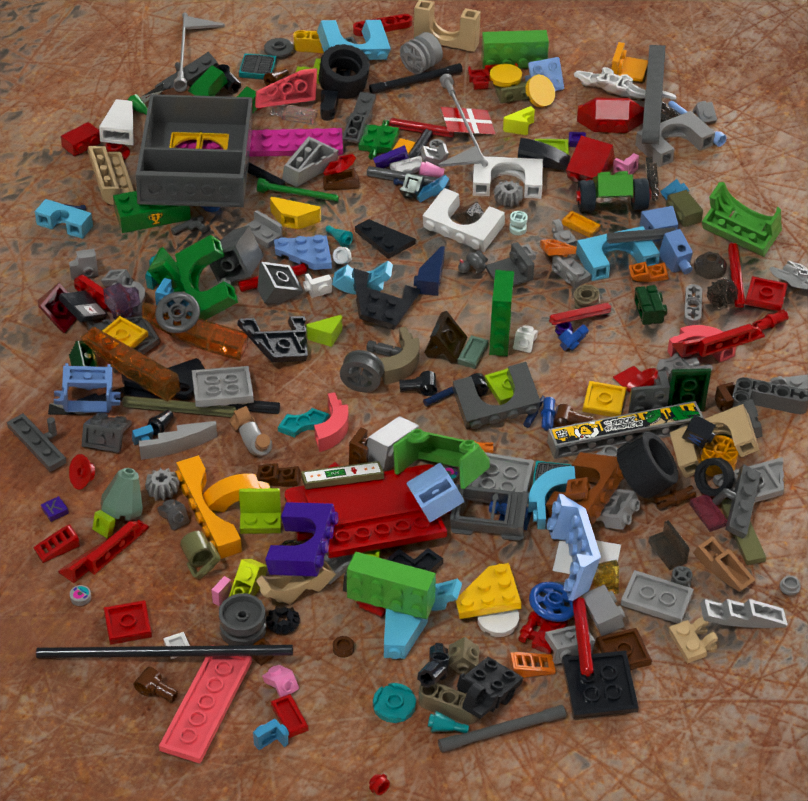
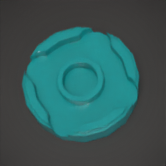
M390 683L388 686L380 687L374 694V712L380 719L386 722H404L415 712L416 697L413 691L403 684Z

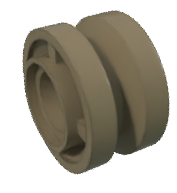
M588 284L579 286L574 291L576 309L600 304L598 288Z

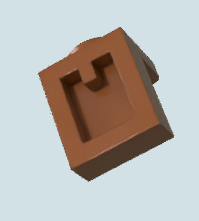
M588 478L568 480L565 496L576 501L587 499L588 490L591 489Z

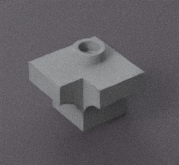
M95 250L76 251V259L69 262L71 279L74 280L81 274L88 278L99 276Z

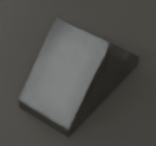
M478 202L463 207L452 216V219L462 225H469L478 221L484 212Z

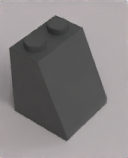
M248 225L232 230L220 240L225 256L209 264L218 282H221L222 278L233 282L251 277L264 255Z

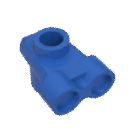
M581 325L574 333L568 328L558 337L562 342L560 344L561 348L564 351L568 349L574 350L580 344L579 342L586 337V334L589 333L588 328L585 325Z

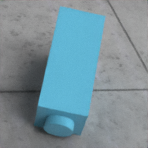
M386 609L384 658L405 659L428 623V618L426 620Z

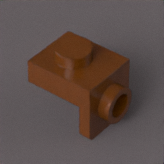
M734 382L722 384L716 388L715 401L717 407L722 412L733 407Z

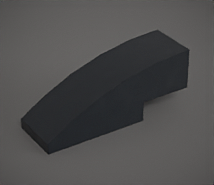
M526 138L520 139L518 158L543 159L544 168L567 169L570 156L565 152L543 142Z

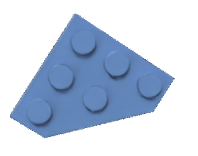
M327 235L274 239L276 255L280 257L283 255L288 256L290 261L302 264V262L308 264V268L313 270L332 269Z

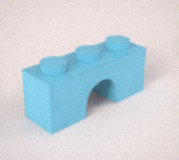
M45 199L35 210L37 225L53 229L59 223H66L67 234L81 239L93 227L92 213Z

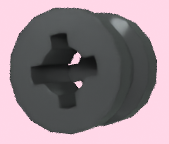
M685 566L675 567L672 571L671 582L690 588L693 576L692 571Z

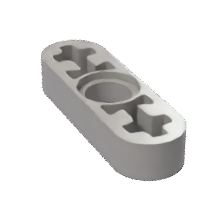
M691 284L686 287L684 323L687 326L699 325L702 311V288ZM689 304H695L697 307H690Z

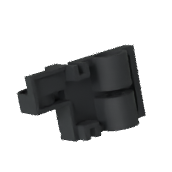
M488 656L466 675L462 673L459 676L457 691L466 694L462 708L481 719L489 711L494 712L495 708H499L500 703L503 705L508 704L514 696L516 689L522 684L523 677Z

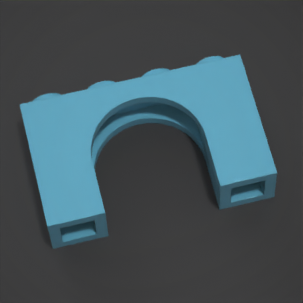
M321 20L317 30L324 52L331 46L346 44L359 48L369 60H386L391 50L381 20L365 21L362 29L366 42L364 44H353L345 40L339 31L336 20Z
M641 226L618 232L645 230V228ZM607 234L577 240L576 254L584 268L592 274V281L609 277L610 263L604 254L610 251H625L631 254L637 263L646 262L647 266L659 264L660 252L652 240L609 244L606 239Z

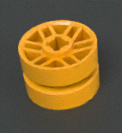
M715 435L710 444L706 443L702 449L701 461L709 458H722L732 466L734 471L736 469L738 451L733 439L723 435ZM716 465L709 466L706 470V474L711 477L723 474L722 470Z

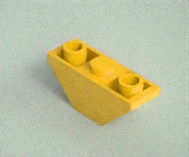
M272 196L270 198L271 213L283 227L299 230L321 221L320 206Z

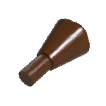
M284 69L280 72L266 73L264 75V83L268 86L288 75L289 71Z

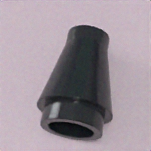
M165 410L150 418L147 425H151L154 431L153 434L158 435V433L165 431L174 415L170 410Z

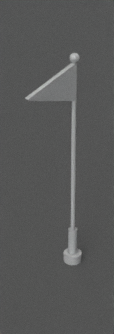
M186 12L182 14L180 71H178V76L174 80L173 85L176 91L183 92L187 88V81L184 78L183 72L185 31L189 29L225 27L224 23L190 17Z
M443 74L440 77V83L443 88H447L449 95L453 97L475 146L438 165L439 167L481 163L483 167L488 166V161L484 159L455 96V90L452 86L454 80L450 74Z

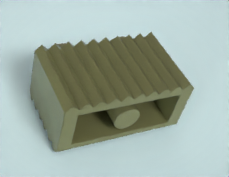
M687 190L667 196L666 207H674L677 221L683 227H688L702 221L703 208L701 209V206H699Z

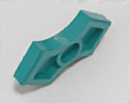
M314 408L300 415L286 414L278 426V432L295 438L301 432L314 430V425L326 422L330 418V414Z

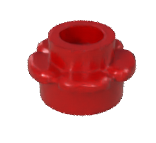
M374 775L369 781V789L377 795L385 793L390 786L387 775Z

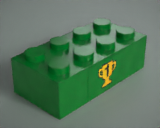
M137 191L113 195L114 209L122 233L191 219L190 206L137 204Z

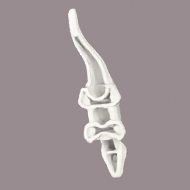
M608 67L602 68L601 74L585 71H576L574 73V76L581 80L583 86H597L609 94H616L630 99H645L646 90L634 85L633 79L625 74L621 76L616 75ZM663 91L662 98L676 100L674 94Z

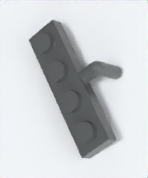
M209 51L183 67L187 86L199 79L211 65L214 67L219 66ZM179 62L175 63L176 73L157 84L155 88L163 84L164 90L174 87V80L178 76V71H180Z
M24 413L8 421V428L49 472L67 463L66 457L49 441L57 435L55 419L53 417L47 419L49 431L45 434Z
M744 464L739 469L734 492L724 488L712 500L715 505H719L726 497L732 500L725 530L742 539L748 532L761 475L760 472Z

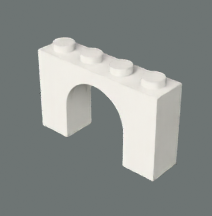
M483 156L488 161V166L483 167L481 163L474 164L472 196H490L491 181L498 176L511 175L519 178L524 183V198L541 199L543 159Z
M444 188L422 215L423 227L444 237L456 240L458 243L468 245L475 250L485 252L505 225V212L489 206L475 223L469 225L457 224L450 218L460 206L459 194Z

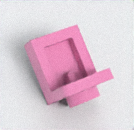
M281 665L271 667L267 673L262 675L266 684L276 688L279 697L292 694L299 689L293 671Z

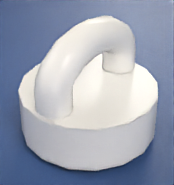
M338 247L333 252V259L337 264L345 265L352 261L351 252L346 247Z

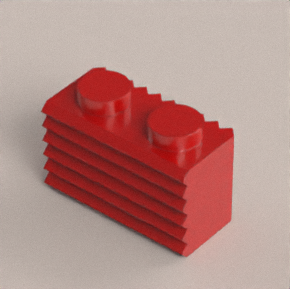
M89 121L61 135L62 147L75 157L79 153L87 151L88 146H97L101 143L99 129L95 128Z

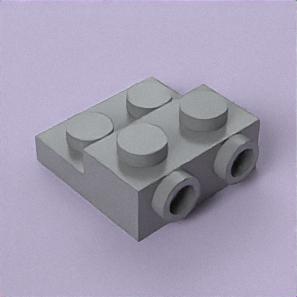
M623 489L614 491L608 504H606L596 521H602L605 528L623 530L626 525H630L633 512L638 511L640 508V501L636 492Z

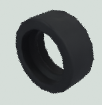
M709 458L701 461L696 467L694 481L697 488L703 494L716 496L724 488L729 490L732 488L735 481V473L732 466L722 458ZM712 465L718 466L723 473L722 486L717 489L711 488L705 479L706 470Z

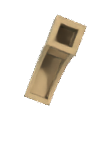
M324 560L323 568H320L317 577L288 575L268 577L261 575L256 582L260 586V592L266 598L271 597L279 603L284 602L291 605L305 589L320 592L336 574Z

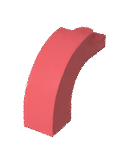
M705 325L680 328V335L669 339L667 352L671 357L677 352L672 343L708 337L723 331ZM736 347L712 355L720 363L734 357Z

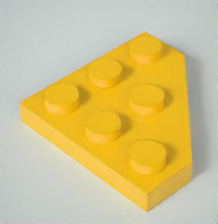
M509 563L488 566L455 600L459 619L522 609Z

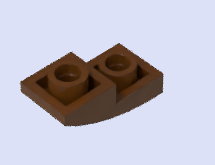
M278 463L258 465L257 480L269 483L270 486H299L301 471L299 466L279 468Z

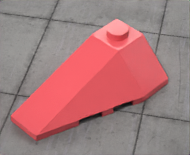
M317 69L300 70L257 90L255 107L261 108L314 101L316 99Z

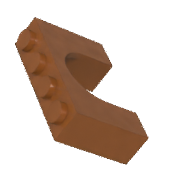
M580 452L572 464L575 468L576 479L587 477L589 482H596L597 485L588 490L587 499L573 501L586 509L590 524L594 525L624 476L619 468L617 457ZM554 491L547 501L546 507L550 518L552 516L553 502L557 501L559 494L565 495V492Z

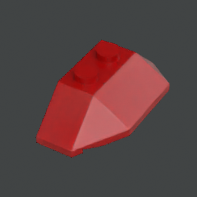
M596 97L583 105H579L577 111V122L593 132L628 133L641 125L644 118V107L630 98Z

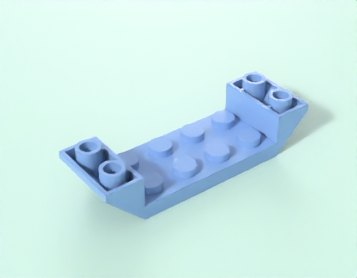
M559 494L557 501L553 502L552 516L547 520V530H549L552 539L565 540L566 544H568L569 555L572 557L573 562L570 565L569 578L564 582V591L567 592L568 599L573 601L590 590L601 556L586 509L565 495Z

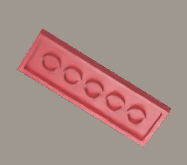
M251 656L205 657L159 745V751L201 764L252 663Z

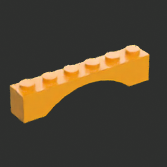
M199 455L176 462L177 471L175 473L179 482L182 483V492L184 496H188L190 509L196 512L195 518L197 523L202 524V532L206 538H209V542L213 543L220 555V559L241 553V538L234 524L216 516L204 502L202 495L207 483L206 469Z

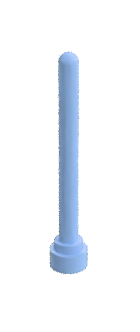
M669 101L668 105L680 115L688 112L674 101ZM716 131L714 144L718 147L722 146L726 142L727 136L722 132Z

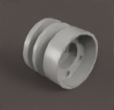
M423 32L401 46L400 57L410 72L420 74L442 60L443 50L438 39L433 34Z

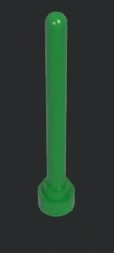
M259 178L257 182V192L264 193L271 190L335 202L339 200V196L335 194L271 184L262 178Z

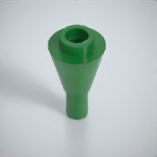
M137 94L130 96L127 101H132L133 110L147 115L148 108Z

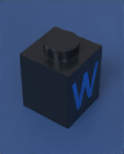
M694 414L682 438L703 449L706 443L710 444L715 436L713 430L716 425Z

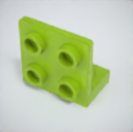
M239 489L240 534L281 533L280 489Z

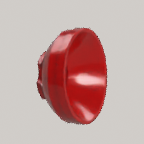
M649 368L640 372L627 383V389L631 392L632 387L654 386V379H657L658 371L656 368Z

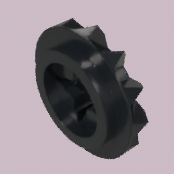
M284 605L279 608L276 606L274 610H269V614L266 616L267 627L276 634H289L295 631L300 624L299 613L293 607L287 608ZM287 616V620L279 621V617L284 618Z

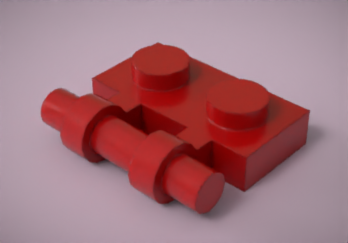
M532 611L528 616L527 624L523 625L520 630L518 640L525 643L527 639L532 640L531 648L546 654H552L553 650L545 640V633L567 627L568 620L553 622L540 617L535 611ZM535 625L540 627L538 632L533 630Z

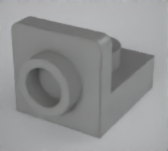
M127 269L110 270L101 282L104 286H112L113 283L131 286L133 280Z

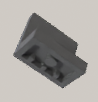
M518 242L511 244L510 258L486 265V270L493 280L495 279V270L514 271L513 286L531 281L534 278V262Z
M658 371L657 379H654V386L631 388L628 414L668 406L670 385L666 371Z
M97 413L83 424L82 446L119 453L122 448L123 432L132 425V421L127 420L123 416L113 418L108 417V414Z

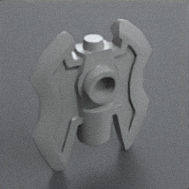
M787 261L783 270L770 267L769 270L775 277L787 281L792 287L808 289V268L806 266Z
M676 352L668 359H660L657 364V370L666 371L668 377L672 369L711 368L712 370L713 366H699V360L696 357H692L693 355L681 358L678 352Z

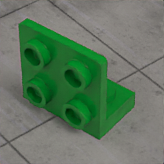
M163 247L160 248L148 272L159 285L164 278L171 279L173 292L185 291L180 281L181 275L176 262Z

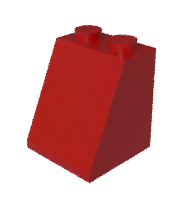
M581 135L566 169L567 177L573 182L593 180V177L598 176L597 173L609 172L613 167L615 159L613 145Z

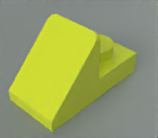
M530 106L505 116L503 131L528 135V127L534 123L535 109Z

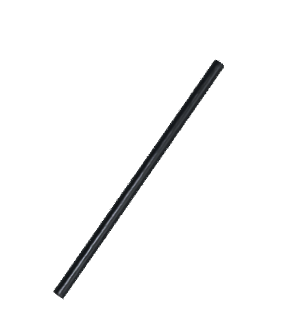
M293 645L43 647L36 649L37 658L293 656Z

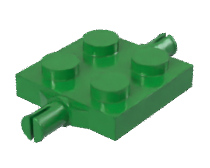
M383 120L381 126L366 125L358 144L359 150L370 152L368 157L371 160L378 153L392 151L400 133L399 127L389 126V120Z

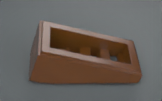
M356 168L324 176V190L360 188Z

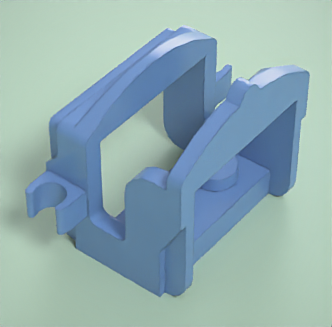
M65 363V366H63L62 391H54V396L60 397L54 399V404L63 405L65 412L109 413L112 410V406H120V400H115V398H120V392H112L113 375L111 364H108L107 367L69 366V363ZM69 387L92 390L107 387L106 401L68 400Z

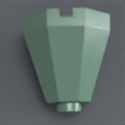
M124 468L116 473L101 496L100 504L103 512L115 519H120V516H126L125 520H132L142 515L143 506L139 476L134 469Z

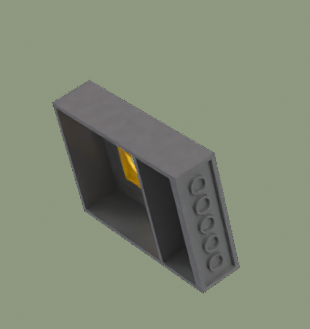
M150 94L136 170L137 204L244 208L253 126L252 97ZM197 140L196 149L175 148L184 141ZM203 141H214L218 143L223 148V150L202 149Z

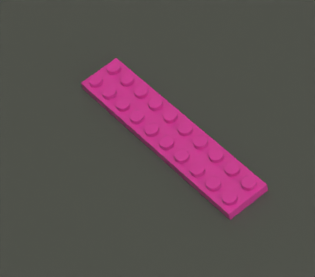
M342 128L252 130L249 157L293 156L308 136L339 150L338 155H343ZM197 140L184 141L175 148L196 149ZM203 141L202 149L223 150V148L214 141Z

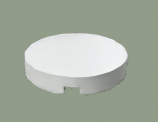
M518 610L477 616L478 625L483 632L490 633V636L505 637L512 634L515 628L518 627L519 612Z

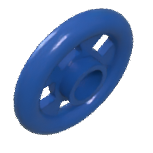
M542 582L534 586L530 591V605L540 617L553 622H563L574 616L573 603L568 599L567 592L564 591V585L556 582ZM543 591L546 595L542 597L539 593ZM564 602H569L570 607L563 606ZM543 603L546 609L541 607L540 604Z

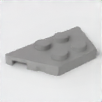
M782 457L748 466L761 473L754 503L783 495L784 471ZM739 469L734 470L735 481L733 483L732 488L730 489L733 492L735 490ZM723 474L713 477L714 484L719 487L723 483Z

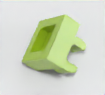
M102 510L95 512L92 529L106 538L113 536V530L116 525L115 518Z

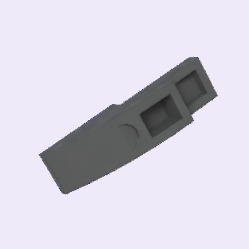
M359 93L354 111L350 114L342 137L343 141L360 142L366 125L370 124L373 116L372 110L376 101V94Z

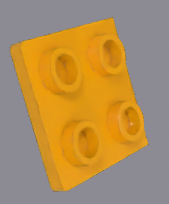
M618 42L611 69L616 75L621 76L625 74L630 76L633 81L642 82L648 66V60L626 57L625 43Z

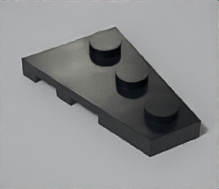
M370 219L355 226V232L388 259L416 244L415 238Z

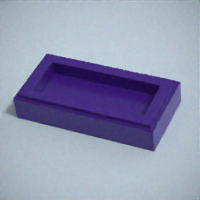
M404 145L373 158L376 167L387 168L390 166V163L408 159L409 156Z

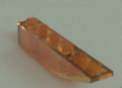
M143 302L142 318L158 329L194 347L241 361L248 347L249 339L243 331L198 319L197 323L190 330L182 333H170L162 329L157 323L155 317L157 306ZM168 313L163 314L164 320L170 319ZM181 321L173 322V326L181 325Z
M93 326L81 336V340L107 363L111 364L112 367L160 398L169 401L180 391L177 373Z

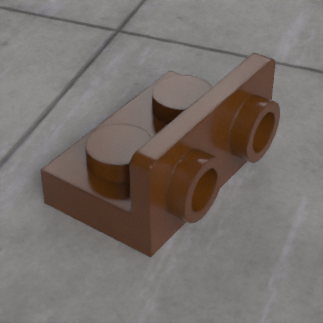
M360 427L349 442V465L368 463V430Z

